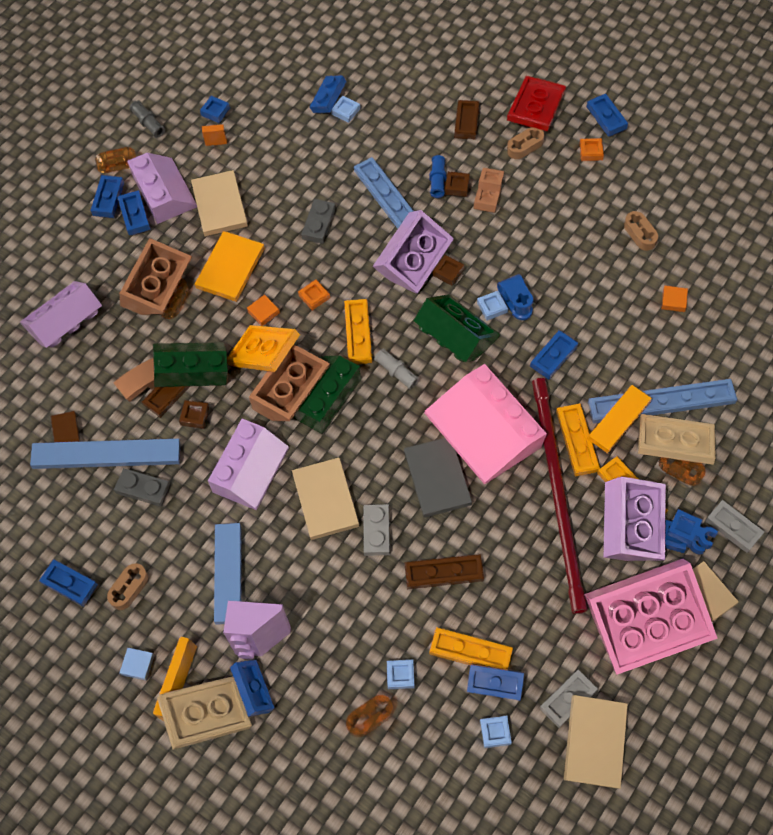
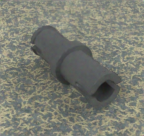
M141 101L132 102L129 109L137 116L140 124L143 127H147L155 138L161 137L165 133V127L156 120L155 114L152 111H148Z

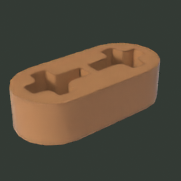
M531 127L511 138L507 145L508 156L513 159H521L540 148L544 142L543 130Z
M632 211L628 213L625 218L624 228L636 245L645 251L655 248L658 233L641 212Z
M136 563L128 565L107 593L108 602L114 609L124 610L133 603L148 581V573L145 568ZM139 573L141 578L133 580L131 574ZM117 593L119 595L123 594L126 598L123 601H117L115 595Z

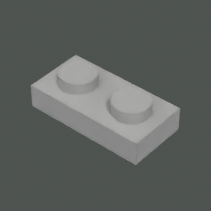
M723 500L706 519L709 525L746 553L751 550L764 534L762 529Z
M389 504L364 505V556L390 555Z
M577 670L540 706V710L560 728L570 718L572 696L577 695L591 698L598 688Z

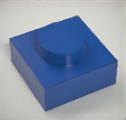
M210 96L200 109L201 116L220 123L229 111L230 106L228 102Z

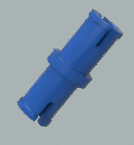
M441 155L432 157V171L429 173V180L431 181L430 194L434 198L444 196V182L447 179L445 172L446 160Z

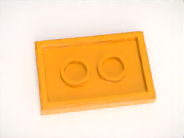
M223 231L194 284L195 288L237 302L265 249L264 244Z
M250 325L227 357V363L233 367L275 372L300 334L296 329Z

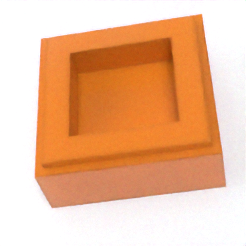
M223 124L202 126V134L206 146L227 144Z
M602 138L580 139L581 161L603 160Z
M317 279L298 291L299 297L312 311L330 299V294Z
M664 285L661 309L685 312L688 288Z
M265 294L247 307L248 313L261 326L280 313L279 309Z

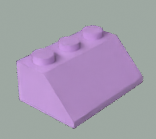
M145 153L127 161L132 176L157 224L197 207L172 158Z
M422 210L409 212L372 267L389 281L414 293H418L454 238Z
M74 281L20 321V323L41 346L45 348L50 346L52 348L61 342L62 339L60 337L68 332L70 334L80 327L79 323L85 318L88 320L94 317L99 312L97 309L102 305L86 283Z
M241 419L208 479L212 492L257 510L289 446L266 428Z
M622 476L605 482L604 558L624 561L665 560L666 484Z
M228 601L223 633L235 655H238L239 658L254 659V656H263L290 634L291 626L283 605Z

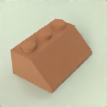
M149 238L119 293L120 306L140 315L163 314L192 256Z
M294 344L275 372L267 371L250 394L249 399L252 409L272 421L290 422L329 368L330 363Z

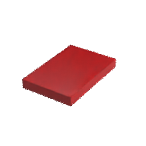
M525 76L507 114V121L548 131L564 96L566 86Z

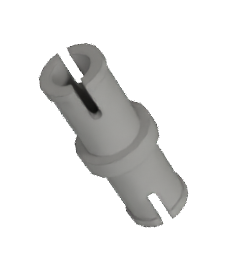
M384 348L376 354L374 360L388 370L392 378L396 377L409 390L418 383L420 378L407 369L402 360L398 361Z

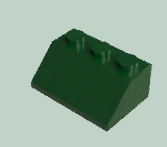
M449 294L426 298L413 320L419 325V329L422 332L437 339L436 342L441 347L448 348L454 353V357L461 362L477 360L501 335Z
M224 342L153 343L154 387L226 385L228 370Z
M340 355L320 357L322 360L330 363V366L293 416L295 420L320 434L325 432L361 381L360 366Z

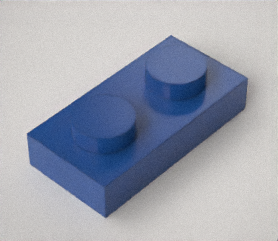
M343 75L325 77L310 105L313 113L331 112L346 83Z
M607 94L587 101L586 107L608 137L627 129L628 122Z
M101 175L90 210L92 216L114 218L119 202L117 196L121 195L124 185L123 177Z
M139 190L117 196L129 236L150 230Z
M559 330L531 361L530 367L550 380L576 350L578 342Z
M54 559L39 580L41 584L83 607L98 586L95 581Z
M257 660L233 664L230 669L248 717L266 714L275 709Z
M471 664L467 692L521 701L524 672Z

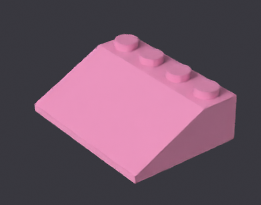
M485 364L465 375L424 412L484 485L541 449L547 434Z
M684 559L584 594L616 675L718 639L691 563Z

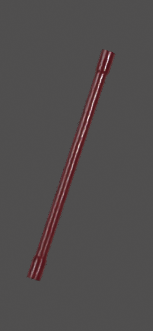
M536 378L532 381L535 402L537 403L540 426L547 433L543 443L568 580L572 614H582L588 610L584 589L581 585L550 412L548 388L545 378Z

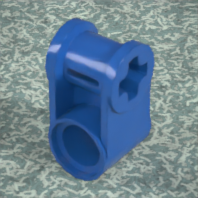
M517 274L498 282V291L513 316L518 320L530 318L533 312V296L522 276Z

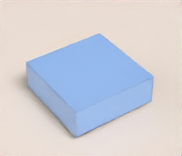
M342 95L333 106L331 114L349 123L360 110V104Z
M499 291L477 298V304L486 321L508 313V308Z
M127 648L120 674L147 681L154 654Z
M413 660L387 661L388 689L414 688Z
M507 716L480 719L484 748L512 744Z

